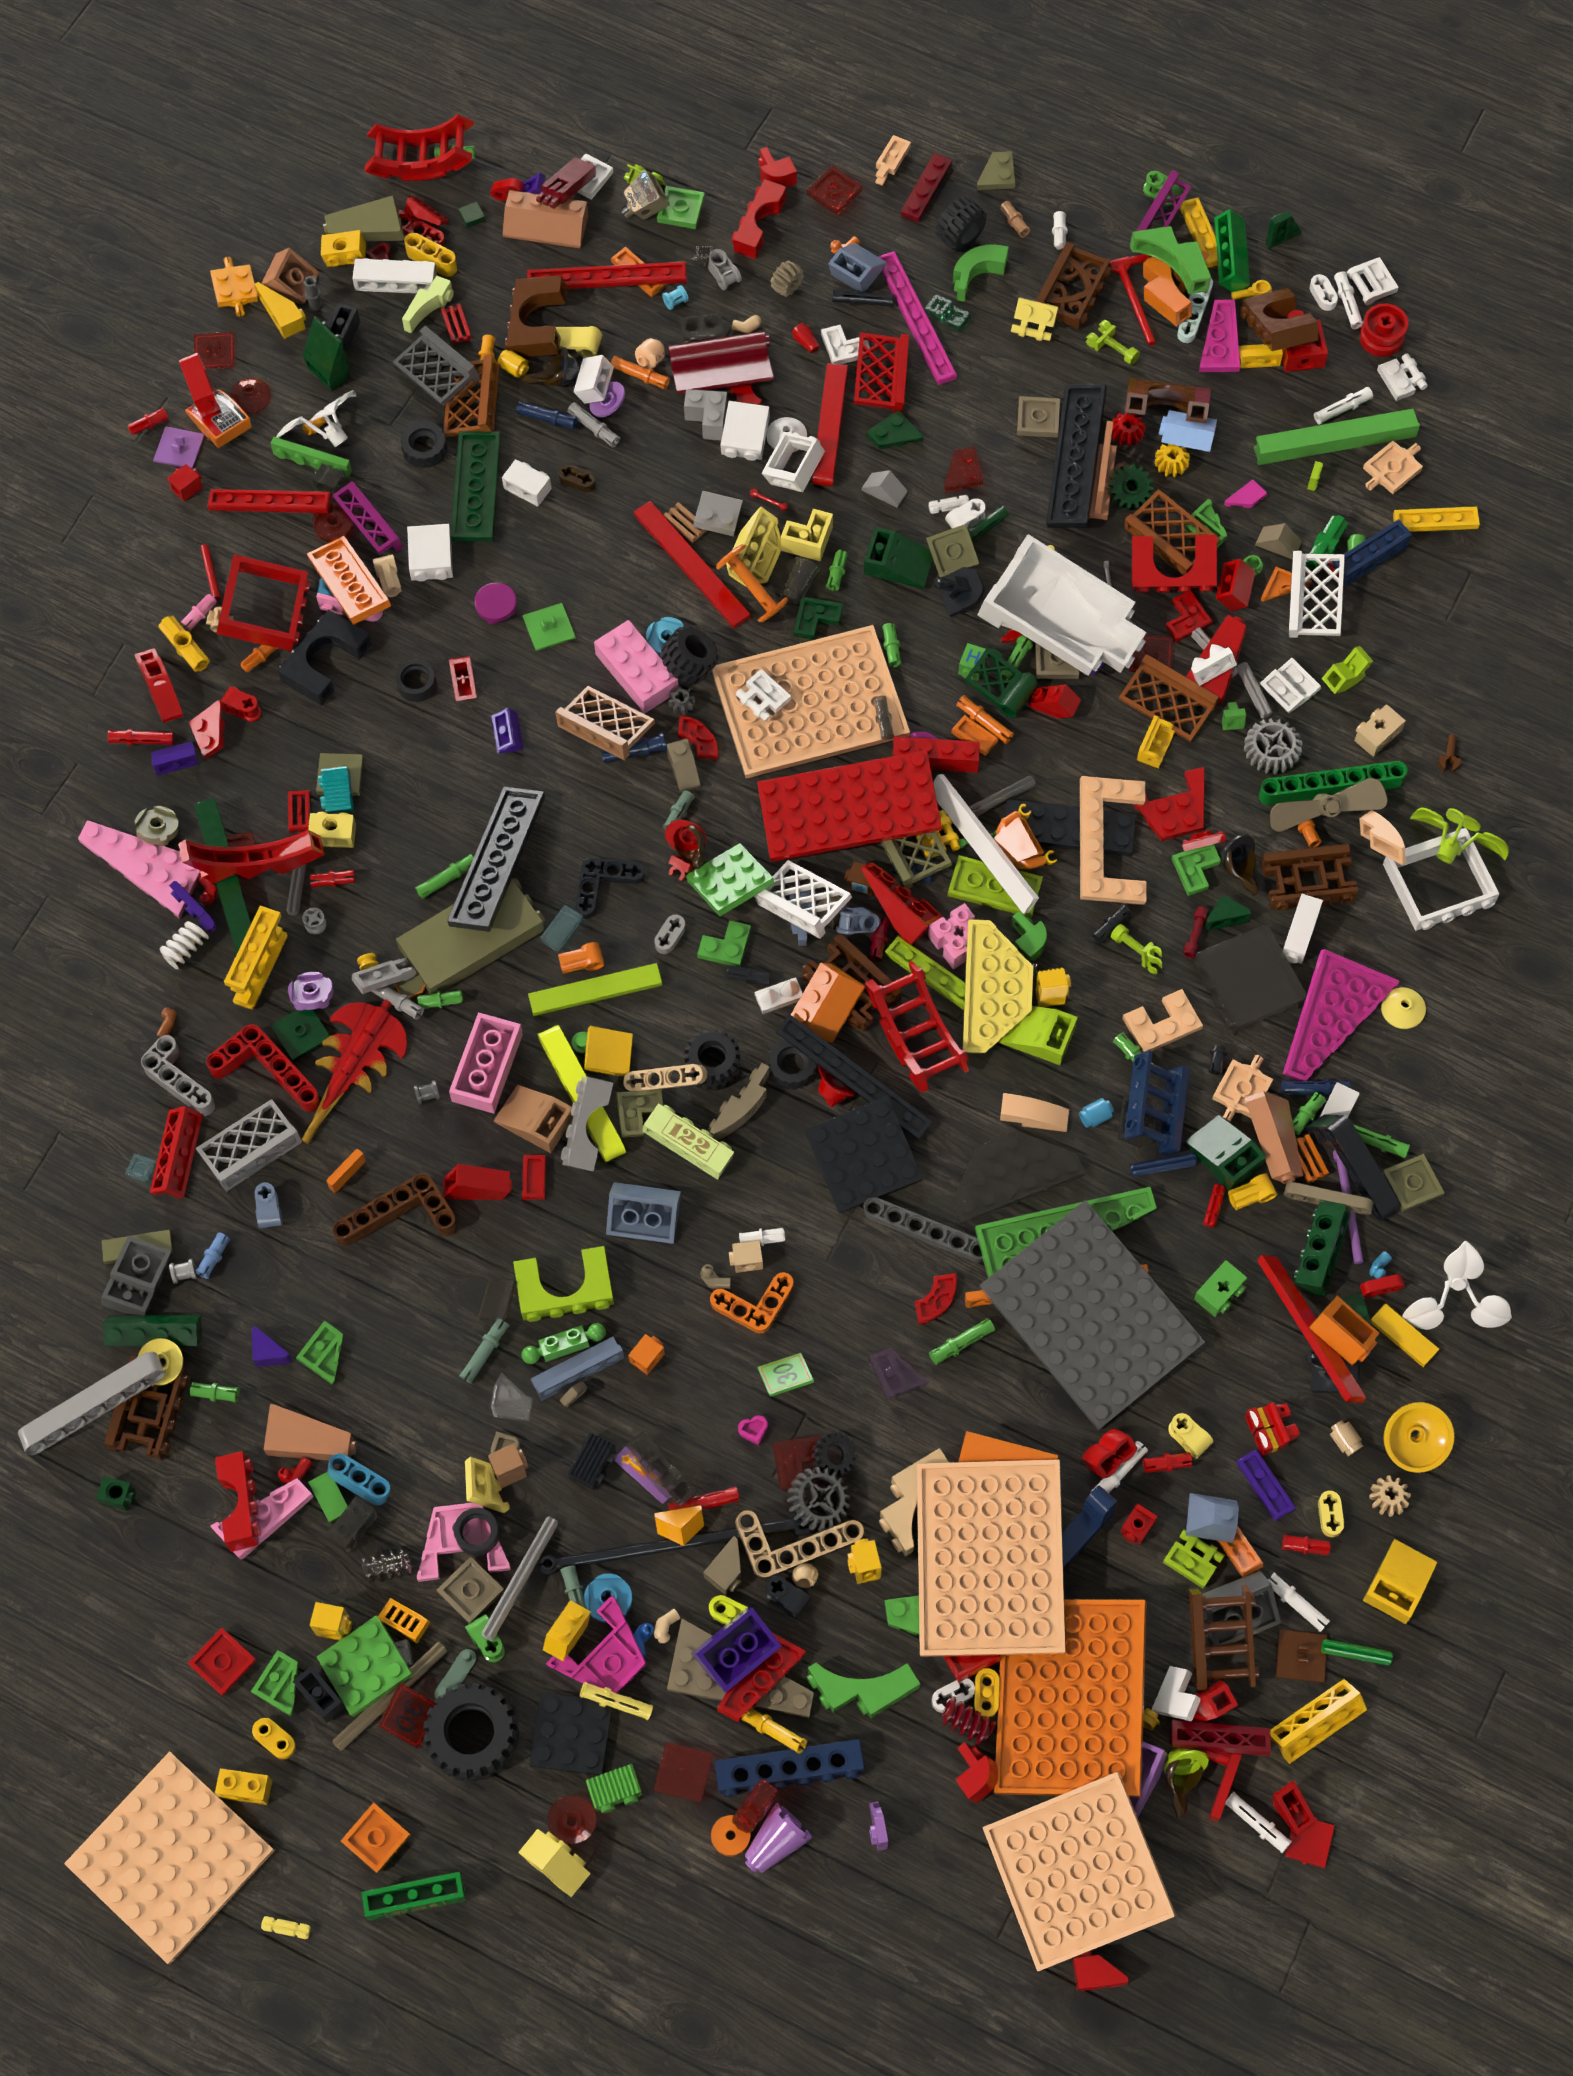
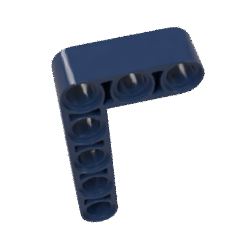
M1100 1485L1088 1496L1081 1513L1062 1532L1063 1570L1109 1521L1115 1511L1118 1501Z

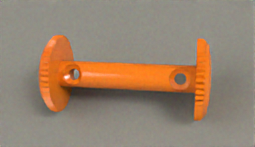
M741 544L724 556L716 568L719 570L728 562L766 610V613L758 619L759 622H764L781 610L788 602V598L785 597L777 604L737 555L746 548V545Z

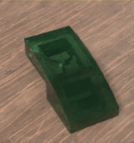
M935 295L924 308L933 318L959 332L971 319L970 312L954 307L951 300Z

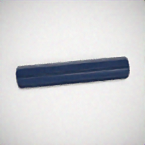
M1188 1153L1133 1163L1130 1165V1172L1133 1177L1186 1168L1195 1166L1197 1159L1195 1153Z

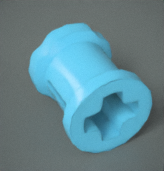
M682 285L677 286V289L669 293L665 292L662 294L663 301L669 310L674 309V306L681 302H688V295Z

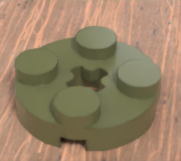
M154 806V809L147 811V808L142 810L135 819L136 835L144 842L166 846L179 831V822L173 810L163 806ZM158 823L161 824L160 827H153V825H157Z

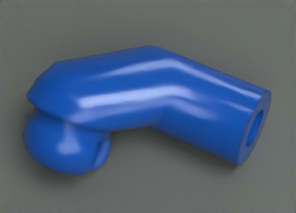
M650 1623L641 1624L633 1634L644 1657L647 1656L645 1643L654 1633V1627Z

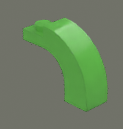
M979 246L966 252L958 260L953 273L954 292H957L958 301L965 302L969 283L976 275L981 273L1004 275L1008 259V246Z

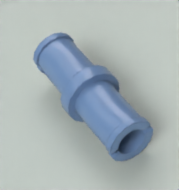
M217 1233L210 1248L205 1250V1256L195 1271L197 1275L202 1273L200 1277L208 1279L216 1263L221 1261V1254L228 1242H230L228 1236L224 1238L225 1234Z

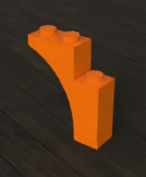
M1155 257L1148 258L1143 263V277L1149 281L1144 286V301L1177 327L1192 316V302L1174 284L1172 268Z

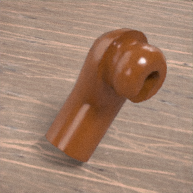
M169 1007L164 1008L161 1013L162 1018L165 1019L157 1032V1035L160 1037L170 1034L177 1018V1012Z

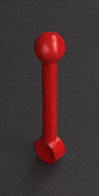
M756 489L750 490L752 498L758 497L780 507L782 511L788 510L786 503L781 504L761 495Z

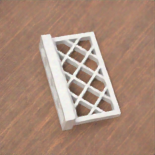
M1293 551L1289 637L1298 638V635L1341 636L1344 555L1302 554V551ZM1306 560H1315L1319 566L1311 572L1306 567ZM1330 561H1340V567L1334 572L1326 566ZM1323 568L1329 576L1321 582L1315 574ZM1310 578L1319 584L1311 592L1305 587V583ZM1332 578L1339 584L1333 592L1325 586ZM1323 588L1329 595L1320 602L1314 594ZM1311 597L1318 605L1309 612L1304 607V602ZM1333 598L1338 603V606L1330 612L1324 604ZM1320 607L1328 614L1321 621L1312 615ZM1309 617L1316 623L1312 629H1302L1303 622ZM1329 618H1332L1337 623V628L1327 629L1323 624Z
M789 860L773 875L775 884L754 896L759 906L820 939L826 933L824 927L852 898L849 892ZM789 869L795 871L794 876L784 878ZM810 879L811 884L800 886L799 880ZM796 881V887L785 889L786 883ZM781 885L780 891H770L773 886ZM816 888H826V892L815 894ZM811 890L810 896L800 898V892ZM796 893L797 899L785 900L786 895ZM842 896L839 901L831 903V897ZM827 898V904L816 906V900ZM812 902V907L801 908V904ZM828 910V913L822 919L817 917L816 912Z

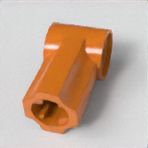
M597 942L587 943L579 950L558 954L563 974L582 969L594 971L602 968L605 964L600 944Z

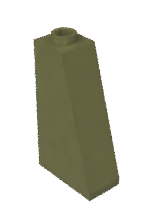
M393 195L324 215L326 223L323 224L326 235L360 230L366 242L403 241L405 239L398 205Z

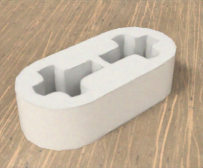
M1320 274L1313 276L1310 283V291L1316 302L1323 310H1333L1338 299L1334 288L1326 276Z
M967 1678L959 1683L956 1680L938 1689L932 1696L933 1708L941 1713L945 1708L942 1704L938 1705L936 1703L939 1695H942L943 1698L949 1695L955 1696L956 1703L959 1701L964 1703L969 1701L975 1692L974 1683ZM960 1684H963L964 1687H970L968 1695L965 1696L964 1693L955 1695V1692L960 1690Z

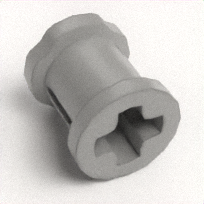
M193 1259L174 1265V1263L169 1264L174 1284L178 1283V1280L191 1277L193 1279L197 1278Z

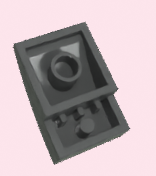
M128 1236L110 1273V1280L101 1297V1305L128 1315H147L171 1256V1250Z

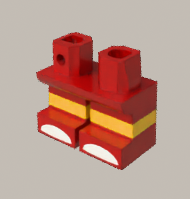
M1274 1402L1258 1409L1255 1407L1247 1410L1244 1416L1252 1436L1254 1435V1440L1261 1457L1287 1447L1290 1441L1300 1435L1295 1423L1286 1427L1283 1425L1282 1420L1291 1416L1287 1403L1275 1406Z

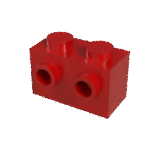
M1241 559L1224 563L1216 599L1230 611L1248 607L1255 571Z

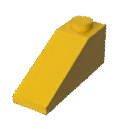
M255 283L257 296L284 339L306 329L304 324L306 316L302 309H298L294 302L261 283Z

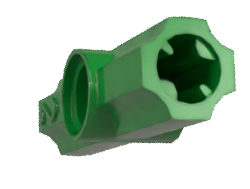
M1332 515L1323 532L1320 531L1313 544V549L1309 554L1335 553L1340 538L1348 526V522H1346L1344 517ZM1306 560V567L1311 572L1319 566L1315 560Z

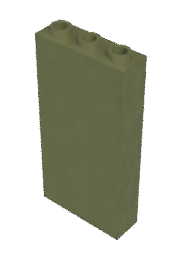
M513 878L509 884L490 932L449 927L447 920L454 906L453 904L396 938L399 950L409 960L410 966L419 973L418 975L423 979V983H426L425 987L429 994L445 991L544 931L543 922L545 919L539 910L535 911L533 909L531 898L528 894L524 895L520 889L522 887L516 878Z

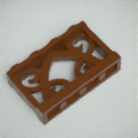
M1066 242L1036 301L1060 306L1056 320L1079 330L1081 324H1085L1087 321L1088 310L1094 308L1097 300L1096 295L1097 293L1101 294L1105 278L1109 279L1111 275V259L1094 255L1074 247V244ZM1091 265L1099 268L1100 272L1094 275L1091 272L1095 268H1089L1086 271L1085 268ZM1069 270L1073 274L1067 275L1065 271ZM1079 276L1085 290L1078 294L1067 296L1066 288L1060 283V280L1070 281ZM1056 290L1061 291V292H1062V297H1060V293H1059V294H1055L1054 291H1056ZM1069 305L1068 308L1071 312L1073 307H1077L1079 312L1077 314L1068 313L1065 311L1064 306Z

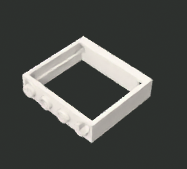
M1463 828L1456 839L1460 842L1459 846L1461 847L1471 837L1467 829ZM1455 832L1446 834V839L1453 837ZM1442 836L1405 848L1406 863L1404 865L1385 857L1383 866L1415 931L1422 928L1423 930L1430 929L1442 921L1443 923H1448L1457 916H1468L1477 909H1488L1495 904L1499 892L1473 842L1462 852L1484 895L1424 916L1420 915L1398 868L1436 855L1440 849L1439 844Z

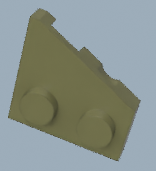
M1012 151L992 152L977 182V190L1015 188Z

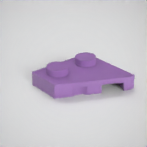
M879 1801L869 1803L873 1823L869 1830L871 1844L877 1845V1851L885 1850L888 1847V1838L884 1816Z

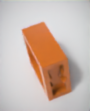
M1338 1296L1334 1298L1309 1327L1350 1365H1353L1357 1360L1362 1362L1370 1354V1351L1377 1344L1375 1339L1379 1335L1375 1328Z

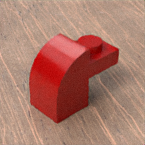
M767 147L760 149L758 164L760 167V180L762 182L765 179L786 186V188L797 184V171L790 157L774 161Z
M964 1742L958 1747V1750L970 1768L955 1780L967 1798L978 1803L994 1789L998 1779V1768L995 1761L986 1755L984 1756L976 1745L971 1746Z

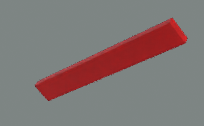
M686 262L537 269L527 270V278L562 275L568 289L687 283Z
M651 501L634 511V516L733 629L750 619V613Z
M1261 1255L1257 1260L1345 1402L1362 1403L1366 1396L1340 1355L1309 1328L1316 1320V1317L1278 1257Z

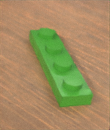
M273 437L270 443L273 454L278 458H286L300 465L312 466L319 471H328L338 477L344 476L349 478L352 473L350 461L276 437Z

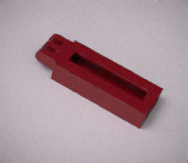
M575 157L542 185V192L537 196L536 201L538 203L543 202V205L546 206L550 205V208L553 209L560 204H564L596 177V165Z

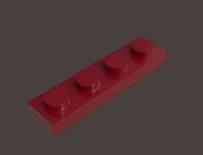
M936 153L933 154L901 210L902 217L919 223L952 165L951 159Z

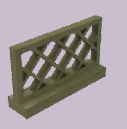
M936 832L920 834L917 844L906 841L908 837H904L903 840L898 838L881 842L903 887L911 888L913 883L952 865ZM924 836L933 838L932 848L921 845ZM904 845L915 848L912 857L903 855ZM919 849L930 852L927 861L916 859ZM933 853L941 855L945 860L939 864L930 863ZM913 863L924 865L923 871L914 875L911 871Z

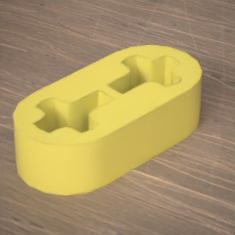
M1325 1491L1318 1500L1321 1529L1326 1536L1336 1537L1344 1528L1341 1499L1336 1492ZM1327 1497H1330L1331 1501H1335L1332 1511H1329L1328 1504H1324ZM1332 1516L1333 1523L1338 1524L1335 1531H1332L1331 1527H1327Z

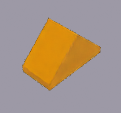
M701 1505L654 1513L657 1533L683 1546L704 1527Z

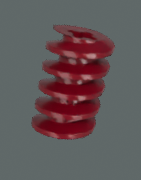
M953 1696L947 1702L942 1712V1726L951 1722V1731L959 1727V1736L967 1732V1741L976 1737L975 1745L979 1746L990 1736L996 1721L989 1723V1717L984 1716L981 1718V1712L975 1711L973 1713L971 1706L964 1708V1702L959 1701L956 1703V1697Z

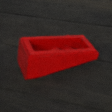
M415 196L408 197L404 211L405 214L436 225L448 223L447 218Z

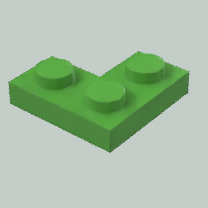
M1214 844L1172 855L1173 864L1187 896L1208 890L1209 885L1202 870L1218 866L1221 863Z
M729 921L724 940L703 935L697 957L740 967L751 925Z

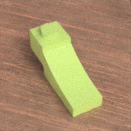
M436 276L428 291L419 289L402 318L404 331L412 333L429 313L439 307L444 308L447 302L452 300L454 291L452 290L450 280Z

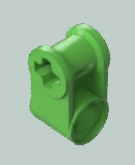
M1159 171L1149 172L1143 187L1145 195L1155 199L1168 176ZM1174 185L1172 189L1173 196H1180L1183 189Z
M484 1614L465 1626L485 1659L491 1663H497L503 1659L505 1649L497 1634L493 1641L482 1637V1631L489 1620L487 1615ZM493 1646L497 1651L493 1653L489 1647Z

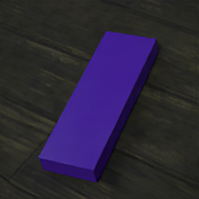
M1257 1449L1236 1461V1464L1275 1522L1296 1509Z

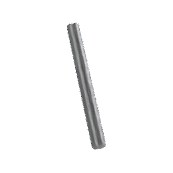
M552 1517L545 1519L482 1631L483 1638L489 1641L494 1640L558 1526L556 1519Z

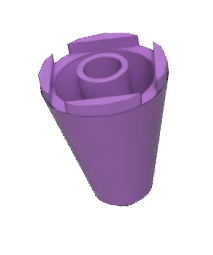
M776 1803L746 1852L745 1857L747 1861L745 1863L753 1872L756 1873L759 1870L763 1873L809 1842L812 1836L808 1830L803 1832L800 1829L802 1823L785 1807H780L779 1803Z

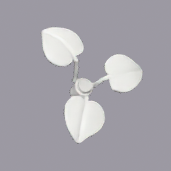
M352 390L345 393L312 417L311 421L320 417L325 418L328 426L324 428L326 433L301 416L286 424L277 434L276 438H280L281 435L296 425L305 423L321 434L324 439L328 438L334 447L338 446L348 437L341 429L342 426L337 419L335 411L347 398L356 397V392ZM328 415L333 416L335 423L330 421Z
M1464 1241L1444 1262V1270L1448 1275V1281H1445L1441 1302L1437 1305V1301L1431 1297L1419 1299L1406 1309L1402 1318L1418 1329L1428 1330L1437 1327L1444 1318V1314L1440 1309L1444 1307L1449 1287L1457 1291L1466 1288L1474 1305L1477 1306L1471 1311V1318L1482 1327L1493 1328L1504 1325L1510 1321L1512 1316L1509 1303L1500 1296H1487L1482 1299L1481 1303L1476 1300L1467 1278L1475 1279L1479 1277L1483 1272L1484 1264L1478 1251L1470 1243Z

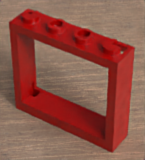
M233 554L216 634L292 651L293 643H298L300 632L296 631L297 626L301 627L304 616L300 614V609L305 610L307 598L303 597L304 592L308 593L310 581L307 580L308 572ZM239 571L299 585L289 633L228 619Z

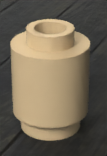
M1341 1420L1331 1427L1333 1432L1330 1433V1436L1342 1453L1345 1452L1347 1456H1350L1363 1447L1360 1442L1362 1439L1349 1421L1344 1423Z

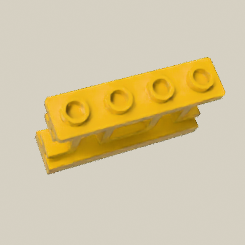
M263 906L259 907L224 980L225 985L231 987V991L236 992L233 999L234 1004L252 1010L259 999L288 937L283 928L277 926L282 917L278 911Z

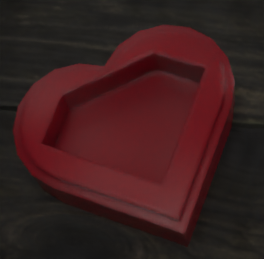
M387 243L377 244L366 251V256L372 260H389L391 255L390 246Z

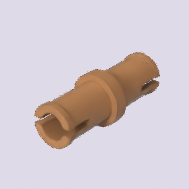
M1005 201L1000 206L1001 212L1004 213L1008 219V224L1014 227L1021 238L1026 237L1030 233V228L1023 221L1022 214L1015 210L1010 201Z

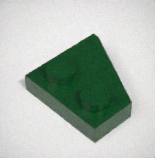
M1288 210L1274 215L1270 220L1265 243L1269 249L1302 233V230L1298 227V224Z
M899 410L868 430L866 435L879 450L891 446H903L905 442L916 440L917 443L923 441V435Z

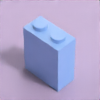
M1169 410L1167 417L1163 416L1159 431V435H1163L1161 442L1210 452L1217 419L1207 418L1206 423L1186 421V413Z

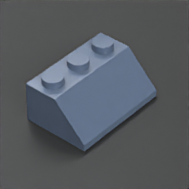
M614 1182L609 1193L606 1235L673 1244L679 1215L681 1191Z

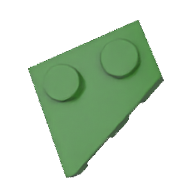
M1207 499L1191 516L1221 539L1217 545L1218 548L1226 540L1227 533L1220 524L1218 514H1215L1212 508L1211 500ZM1193 524L1184 525V530L1187 533H1196V527Z

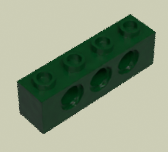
M1320 1200L1318 1208L1314 1209L1313 1225L1307 1231V1244L1300 1254L1301 1264L1294 1273V1282L1300 1292L1326 1297L1351 1216L1346 1205ZM1331 1225L1329 1229L1323 1230L1325 1226ZM1319 1246H1325L1322 1250H1317ZM1319 1266L1318 1269L1310 1271L1312 1267Z

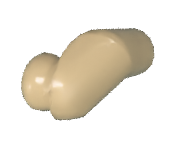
M758 315L751 316L744 322L734 320L732 330L749 334L760 327L762 320Z
M672 1609L656 1621L654 1636L658 1639L659 1643L664 1644L670 1640V1635L668 1634L669 1626L681 1619L675 1609Z

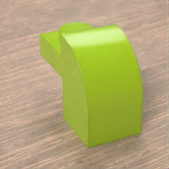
M1361 646L1355 647L1343 662L1333 664L1322 677V680L1334 694L1344 692L1365 677L1366 674L1364 672L1372 664L1373 660Z

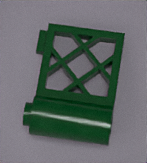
M987 647L964 679V682L997 705L1003 715L1014 719L1037 688V679L1029 672L1021 673L1001 658L1003 654L993 647L991 650ZM986 656L994 660L995 667H985L984 659ZM1007 670L1014 676L1011 680L1003 681L1001 671ZM996 671L998 681L989 682L987 672ZM975 673H982L984 683L978 684L971 678ZM999 685L1001 691L999 698L991 693L990 686Z

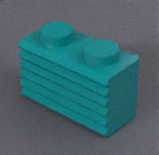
M347 766L321 769L322 775H318L319 787L323 788L324 796L320 797L322 809H325L328 814L354 812L350 769Z

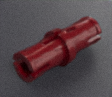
M882 916L879 917V926L874 931V934L871 935L872 945L868 956L871 961H875L876 957L877 962L882 961L884 946L888 942L887 932L890 919L884 917L883 921H881Z

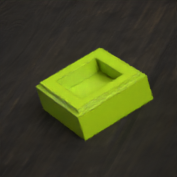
M1315 461L1307 488L1309 490H1316L1323 467L1321 462Z

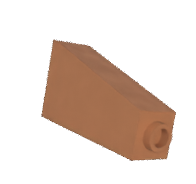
M1265 1091L1245 1098L1262 1151L1267 1156L1265 1160L1271 1178L1283 1184L1294 1182L1296 1178L1303 1176L1289 1101Z
M270 1404L264 1451L267 1456L305 1457L307 1459L329 1461L337 1453H342L350 1458L356 1454L357 1442L354 1441L351 1433Z

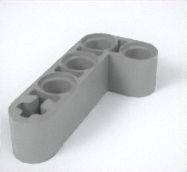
M169 1035L161 1036L141 1058V1064L146 1075L191 1109L202 1113L203 1116L210 1115L215 1110V1103L211 1094L172 1065L179 1057L180 1050L173 1037ZM172 1046L171 1050L163 1051L166 1047ZM158 1063L155 1067L149 1068L150 1064ZM174 1075L171 1080H165L167 1076ZM187 1087L191 1088L189 1092L182 1093L183 1089Z

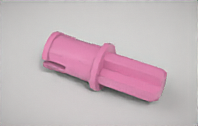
M207 594L196 607H192V611L180 622L181 625H185V629L191 631L201 619L206 618L207 612L216 604V599L212 595Z

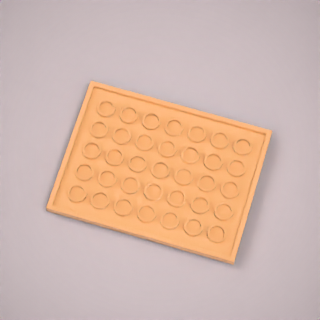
M873 625L718 664L711 670L746 779L893 741L894 736H910V731ZM761 669L791 695V700L777 713L771 708L767 710L771 715L767 722L762 718H757L753 714L754 711L748 706H744L735 695L739 689H742L744 692L750 690L746 687V682ZM757 696L753 698L759 705L763 702Z
M1060 1460L917 1464L920 1656L1066 1654Z

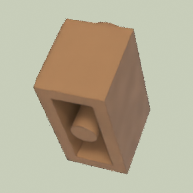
M514 1444L488 1455L501 1488L527 1477L525 1469L529 1467L522 1449L517 1450Z

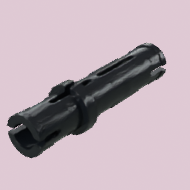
M833 289L832 302L892 307L893 294L856 292L855 289H851V291Z

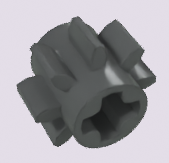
M678 688L675 693H670L671 699L668 702L669 707H673L674 714L678 712L685 715L689 710L693 711L692 704L695 703V697L690 696L689 689Z

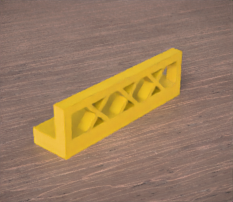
M1343 1679L1270 1730V1739L1280 1748L1284 1759L1290 1764L1367 1711L1360 1692ZM1344 1689L1349 1692L1343 1697H1336ZM1329 1704L1326 1709L1317 1710L1319 1706ZM1302 1718H1309L1306 1723L1298 1724V1721ZM1283 1731H1290L1284 1738L1280 1739L1278 1737Z

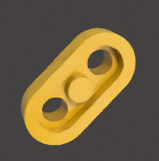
M989 1668L979 1671L975 1678L974 1709L981 1712V1718L984 1716L993 1717L999 1707V1676L994 1670ZM990 1679L992 1684L985 1686L982 1681ZM989 1703L991 1708L984 1710L982 1704Z
M261 1718L255 1722L252 1728L254 1738L278 1759H288L294 1754L296 1749L294 1739L269 1718ZM263 1726L268 1727V1732L265 1734L260 1733ZM280 1742H286L284 1749H278Z

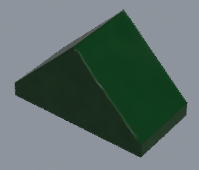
M1222 895L1207 918L1205 929L1206 931L1248 923L1251 915L1250 909Z

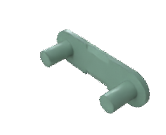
M465 1649L460 1652L435 1690L436 1699L439 1696L441 1698L444 1697L446 1690L450 1688L456 1690L462 1684L476 1662V1654L472 1650Z

